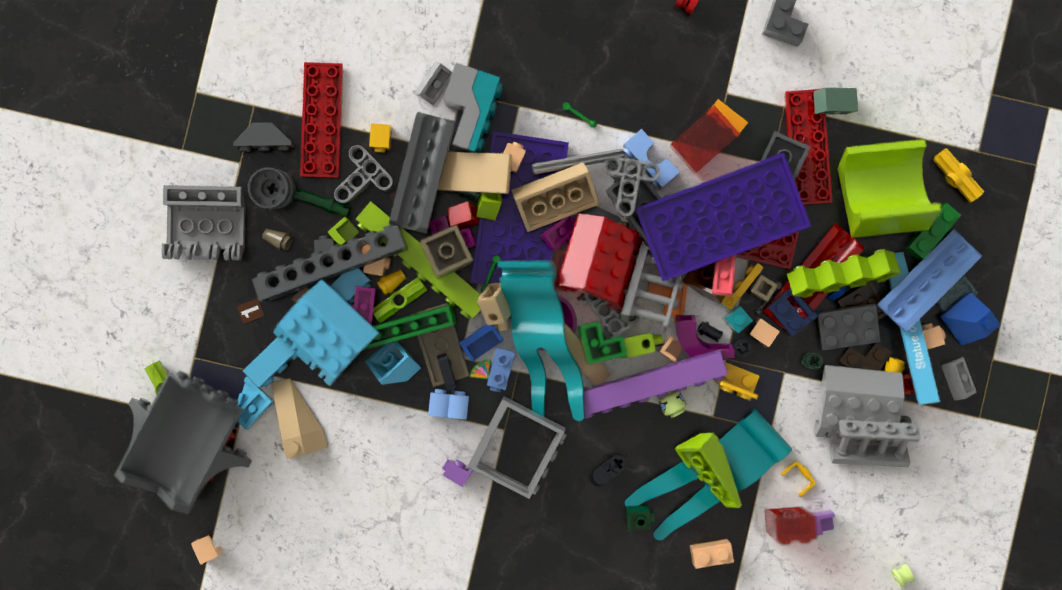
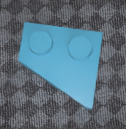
M246 376L243 391L238 397V405L243 408V411L237 422L245 430H248L274 401Z

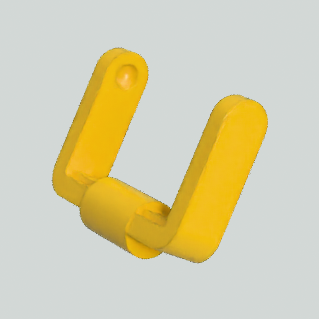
M793 461L780 474L784 476L795 465L799 468L801 474L811 482L798 494L802 497L815 486L816 482L811 477L812 473L805 465L802 466L798 461Z

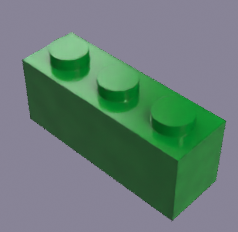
M948 203L940 204L941 212L929 230L916 231L903 247L916 260L925 259L960 218L961 214Z

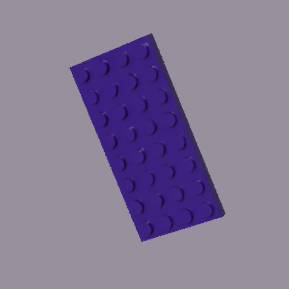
M493 131L490 153L503 154L508 143L513 144V142L524 146L523 149L526 150V154L517 174L510 172L509 194H501V206L496 220L480 218L470 283L485 284L493 264V257L496 255L500 257V261H551L553 251L549 249L541 235L557 221L527 232L511 190L562 171L557 170L533 174L532 165L567 158L569 142ZM498 263L489 284L500 283L499 278L502 277V268H498Z
M784 153L635 208L662 282L811 227Z

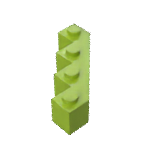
M880 249L868 258L852 255L842 263L827 260L815 269L798 266L787 276L793 296L806 298L813 296L814 292L823 291L825 294L839 291L843 286L850 285V288L864 286L867 282L877 280V283L883 282L901 274L895 253Z

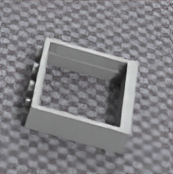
M504 396L468 468L530 499L531 495H535L540 487V484H538L540 478H545L549 470L547 467L549 461H554L558 453L555 449L558 444H563L567 436L564 434L565 427ZM507 407L556 431L529 486L480 462Z

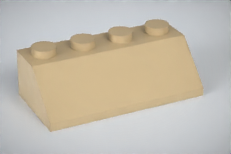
M583 162L511 190L527 232L599 205L589 171Z

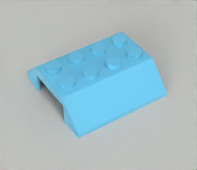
M323 279L295 304L278 323L273 332L278 338L283 336L281 341L284 343L291 340L293 344L290 349L293 352L298 349L295 354L307 365L312 362L310 365L312 370L320 367L322 370L318 376L320 378L326 376L324 381L329 386L337 380L341 372L361 350L367 347L379 334L370 323Z

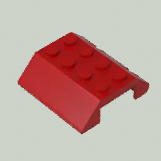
M577 214L556 285L571 292L584 291L609 302L610 304H607L606 307L622 312L625 304L624 301L627 297L623 290H629V284L635 269L634 266L637 262L633 255L639 254L643 241L638 232L606 217Z

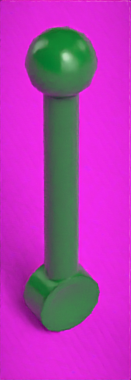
M565 102L563 104L564 110L571 111L572 113H574L575 115L589 123L591 128H595L597 126L596 121H591L590 119H588L587 117H585L584 115L570 107V104L568 102Z
M497 255L493 257L492 267L484 286L481 287L482 293L488 286L495 267L500 261V257Z

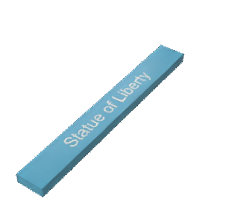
M904 252L895 253L901 274L888 279L891 290L909 274ZM919 319L906 333L901 328L900 330L918 405L936 403L940 400Z

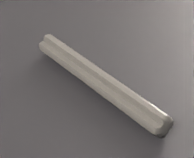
M616 149L535 163L532 165L533 174L567 169L582 162L585 166L603 163L609 157L624 158L623 149Z

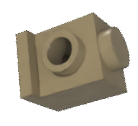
M760 275L759 279H756L751 286V294L763 302H768L778 285Z

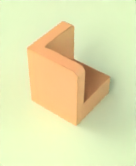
M758 318L755 321L757 324L750 332V335L760 341L759 343L763 346L770 347L780 331L761 318Z
M668 335L663 345L658 349V352L672 362H676L678 360L676 358L683 349L678 341Z
M209 535L191 543L200 565L223 553L220 546L215 548Z

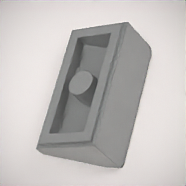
M435 62L415 91V94L434 105L448 85L452 71L441 63Z
M964 357L941 365L954 400L966 399L977 393Z

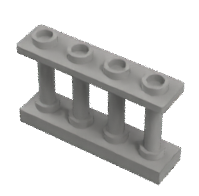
M641 244L620 320L628 322L629 316H639L664 323L662 331L666 332L667 326H672L674 316L671 315L672 309L676 310L679 298H675L676 293L681 292L684 281L680 280L681 275L676 277V281L668 279L662 282L661 277L646 273L643 270L644 264L656 265L653 256L647 253L649 246ZM639 281H648L673 288L671 298L642 291L641 288H638ZM642 298L669 306L667 314L665 316L636 308L633 305L634 299Z
M839 420L838 424L842 440L840 444H830L831 462L834 464L909 467L911 462L907 446L909 441L919 442L918 425L913 423ZM850 439H861L860 445L849 444ZM870 439L881 440L879 446L868 445ZM890 440L900 441L898 447L888 446Z

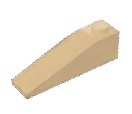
M291 378L271 383L286 459L327 448L322 426L314 417L313 412L305 403Z

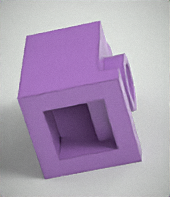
M447 459L442 468L445 471L444 477L462 487L470 476L472 469H466V464L457 459L456 461Z

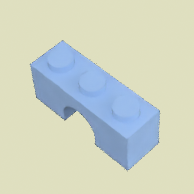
M641 129L623 145L625 148L623 151L629 159L633 158L637 161L651 163L647 158V150L653 146L654 142ZM668 158L657 164L660 168V176L651 183L655 188L659 187L661 189L679 173ZM646 169V174L650 178L656 176L654 169Z

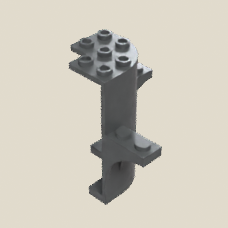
M169 371L152 405H150V401L144 398L139 400L131 398L128 405L131 407L134 416L133 435L129 448L115 476L122 484L155 492L172 510L189 514L201 489L213 476L231 467L241 466L249 468L252 460L246 456L247 453L238 448L236 451L232 450L230 446L225 444L243 411V408L238 405V401L228 397L229 393L221 389L217 391L211 386L204 384L205 381L201 378L194 376L192 379L182 371L177 373Z

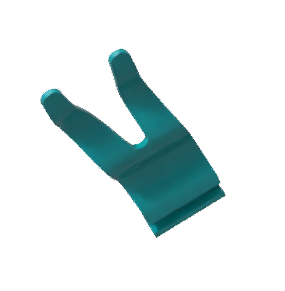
M499 261L498 268H502V277L499 278L500 286L510 309L513 342L517 353L529 371L531 379L532 411L545 416L547 379L545 366L538 352L539 348H543L562 372L573 418L576 421H582L585 417L583 378L581 370L571 355L565 339L563 310L553 284L556 278L555 263L553 261Z
M756 408L751 410V413L746 418L742 419L719 439L720 444L724 448L737 492L753 484L776 462L783 460L792 451L790 445ZM682 461L634 491L625 500V505L639 506L652 498L699 479L697 477L699 474L692 466L688 468ZM705 482V486L654 530V538L663 540L672 531L720 502L710 491L711 486Z

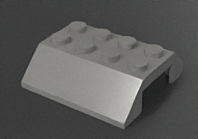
M163 185V205L167 206L166 244L162 243L163 259H179L182 250L186 249V260H191L192 257L193 260H211V258L212 260H218L221 249H225V260H230L231 258L235 261H241L245 248L246 219L242 187Z
M831 365L824 366L822 384L825 390L820 422L816 420L815 436L831 438L834 431H837L838 439H842L838 424L839 420L900 423L904 403L902 373ZM851 438V439H850V440H855V441H861V439H857V438ZM890 440L888 444H892L894 440Z

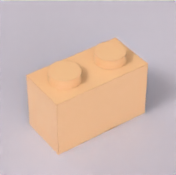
M728 539L690 545L692 563L696 569L734 562L731 543Z

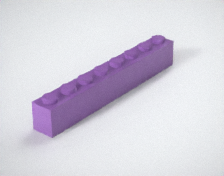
M720 349L585 388L584 419L594 416V413L599 411L601 413L610 412L613 407H628L634 401H638V403L648 401L649 397L655 395L663 397L672 390L680 392L686 390V386L694 384L697 387L704 385L707 380L719 381L724 379V376L728 374Z

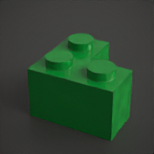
M599 321L577 326L586 364H594L627 356L623 336L604 340Z

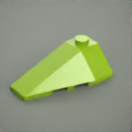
M700 433L676 446L675 450L688 468L692 466L699 475L697 477L711 486L710 491L725 507L740 508L742 506L724 448L714 433Z

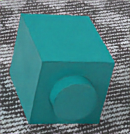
M736 306L722 318L734 333L741 332L753 321L741 306Z

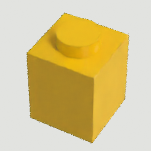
M371 123L369 147L374 149L376 153H385L386 150H391V125Z

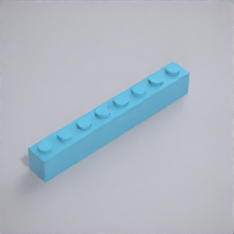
M361 268L342 274L331 287L348 304L352 305L355 299L356 286L370 287L369 283L372 280L363 273ZM283 336L281 338L277 337L243 370L258 388L270 385L274 381L273 376L277 372L279 374L288 367L286 363L291 359L295 360L298 358L295 354L298 349L294 352L290 349L293 344L291 340L284 343L281 341Z

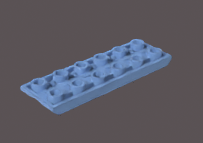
M953 229L877 305L906 333L982 255Z

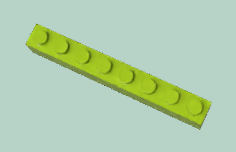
M371 201L356 218L359 221L358 226L365 232L368 230L370 232H380L384 230L385 226L390 225V217ZM400 227L408 250L393 256L399 255L403 259L402 264L408 269L413 267L418 271L416 275L424 282L428 280L432 283L431 288L438 294L444 293L447 296L445 300L448 303L452 304L453 307L458 305L461 308L460 313L467 319L470 316L474 319L481 311L477 302L481 294L455 272L436 279L420 242ZM383 238L380 241V245L382 243H385L387 245L388 238Z

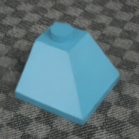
M399 341L384 344L365 361L382 385L408 381L421 369L414 357Z

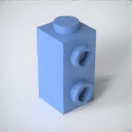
M496 348L487 385L491 386L490 390L501 392L502 389L506 390L515 352Z

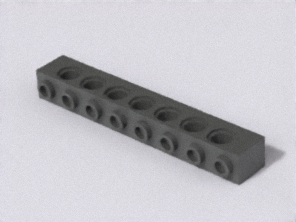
M391 224L385 226L383 231H372L365 234L366 237L350 239L347 241L348 244L331 246L329 251L324 253L318 251L311 254L310 258L296 259L289 266L280 265L275 268V271L270 273L268 271L257 274L256 278L252 279L258 299L266 303L315 285L322 279L325 281L407 251L408 247L403 232L398 225ZM383 238H388V244L385 247H381L380 241ZM369 245V246H370L369 252L366 253V254H363V253H362V248H363V246ZM351 251L352 257L345 261V253ZM329 258H333L334 263L331 267L326 266V262ZM311 265H315L314 273L309 274L308 268ZM296 271L297 278L291 281L290 275ZM275 278L279 279V284L277 287H273L272 282Z

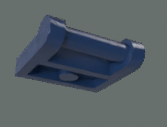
M791 287L767 306L791 337L819 316L817 311H813L802 297L793 296ZM792 296L807 314L804 319L789 303L788 297Z

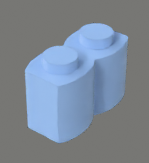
M435 389V392L430 393L428 416L467 420L469 396H466V392L454 391V394H446V390Z

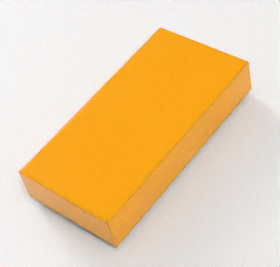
M719 99L706 114V116L735 138L748 123Z

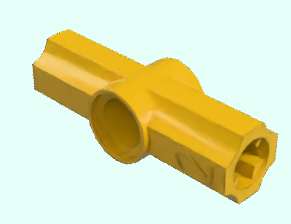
M947 148L932 159L945 173L947 182L954 188H958L970 203L984 193V190L971 177L972 173L969 168L963 163H959Z

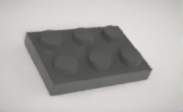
M875 303L817 312L819 314L817 319L822 351L880 342Z

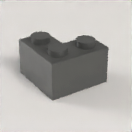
M773 0L762 35L796 47L802 43L808 23L791 18L796 0Z

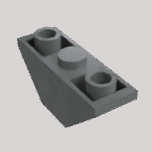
M272 122L252 123L233 142V146L241 152H250L251 148H258V151H270V148H278V151H289V148H295V144Z

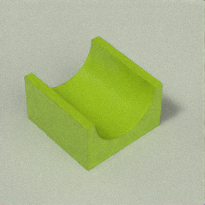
M925 139L846 147L837 169L852 238L930 229L941 212L940 203H930L924 188L922 163L926 148Z

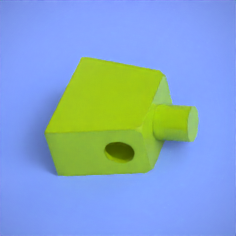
M643 333L623 338L627 356L619 358H630L656 352L655 347L663 345L662 335L653 336L652 333Z

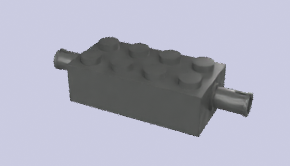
M610 162L607 168L610 171H616L617 165L615 162ZM636 167L628 173L631 175L636 174ZM612 177L614 184L606 189L605 193L616 206L621 178ZM639 181L635 208L661 199V196L651 183ZM630 184L623 186L625 193H633V187ZM626 203L621 204V212L629 213L630 206ZM634 209V212L625 219L638 232L646 246H649Z

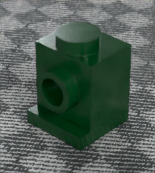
M649 505L626 506L628 532L651 529V524H654V512H650Z

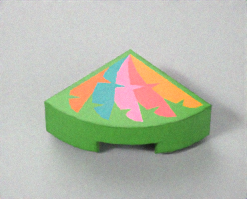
M483 360L476 364L470 373V377L488 379L491 360Z

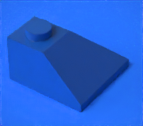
M968 292L940 315V318L960 345L986 338L1001 326L992 311L971 292Z

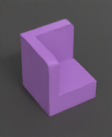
M826 510L808 514L811 533L819 536L823 535L822 531L833 530L832 517H835L834 512Z

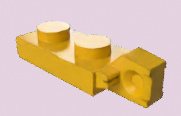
M757 263L754 267L751 264L744 273L747 275L745 280L737 282L733 288L735 293L732 296H725L722 304L731 310L762 271L763 266Z

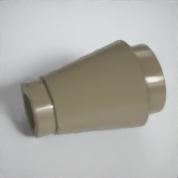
M266 229L262 236L264 240L280 251H287L293 241L289 233Z

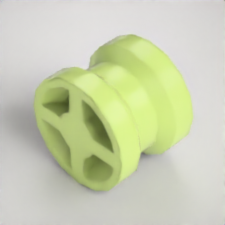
M903 564L898 570H891L892 576L900 588L904 587L908 582L912 583L915 581L911 570L906 564Z

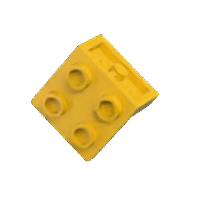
M724 362L728 375H725V378L715 381V383L719 384L718 388L729 393H733V390L737 391V396L749 401L751 398L757 399L758 395L753 394L760 376Z

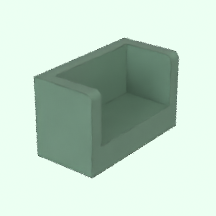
M822 88L813 93L815 114L846 115L858 111L857 88Z

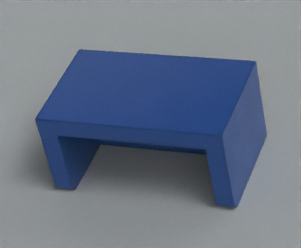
M486 324L459 344L473 362L504 341L494 325Z

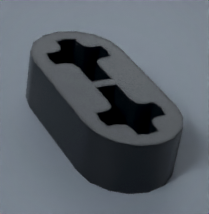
M447 353L437 355L447 391L457 388Z

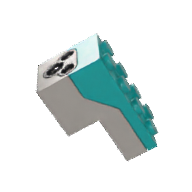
M455 63L443 98L447 107L463 112L453 146L456 150L462 152L481 153L485 143L483 136L489 132L491 126L489 118L490 116L494 117L497 108L495 101L496 98L500 99L503 84H501L500 77L459 63Z

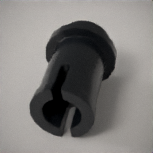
M702 321L697 329L701 336L705 335L715 340V342H719L723 335V331L709 325L707 321Z

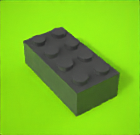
M774 131L761 161L784 153L795 182L811 147Z

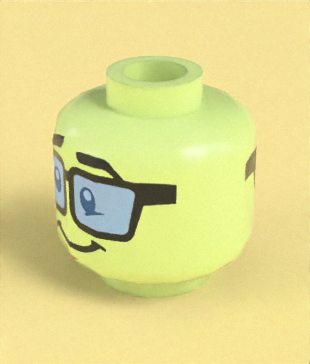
M669 391L668 395L658 399V403L666 416L673 418L685 411L686 402L681 392Z

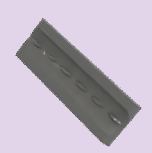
M417 112L389 220L390 225L394 224L395 226L398 225L402 228L427 234L455 121Z

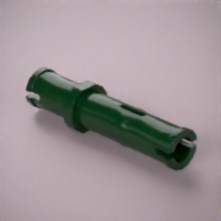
M296 188V191H294V200L327 210V213L331 214L333 212L348 218L351 212V206L336 202L333 198L327 199Z

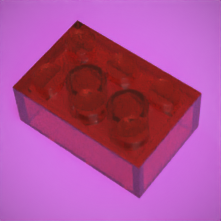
M714 105L674 140L670 147L695 174L739 136L740 133Z
M803 506L764 509L766 532L776 542H779L780 545L792 544L791 541L811 543V540L817 539L815 515Z

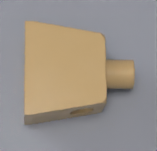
M500 283L489 284L477 299L486 324L497 325L498 331H505L509 328L507 320L511 315L508 302L502 292Z

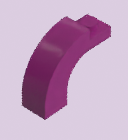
M676 315L675 325L679 343L691 358L719 349L723 360L734 358L733 344H710L702 341L697 336L695 315Z

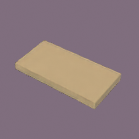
M447 152L438 191L509 194L512 155Z

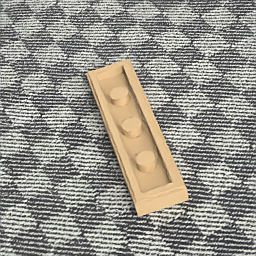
M564 323L566 343L579 368L595 386L602 384L611 374L600 362L586 364L581 341Z

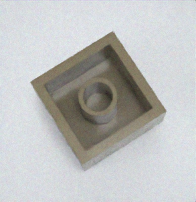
M457 225L420 241L421 248L436 279L472 264L473 259Z

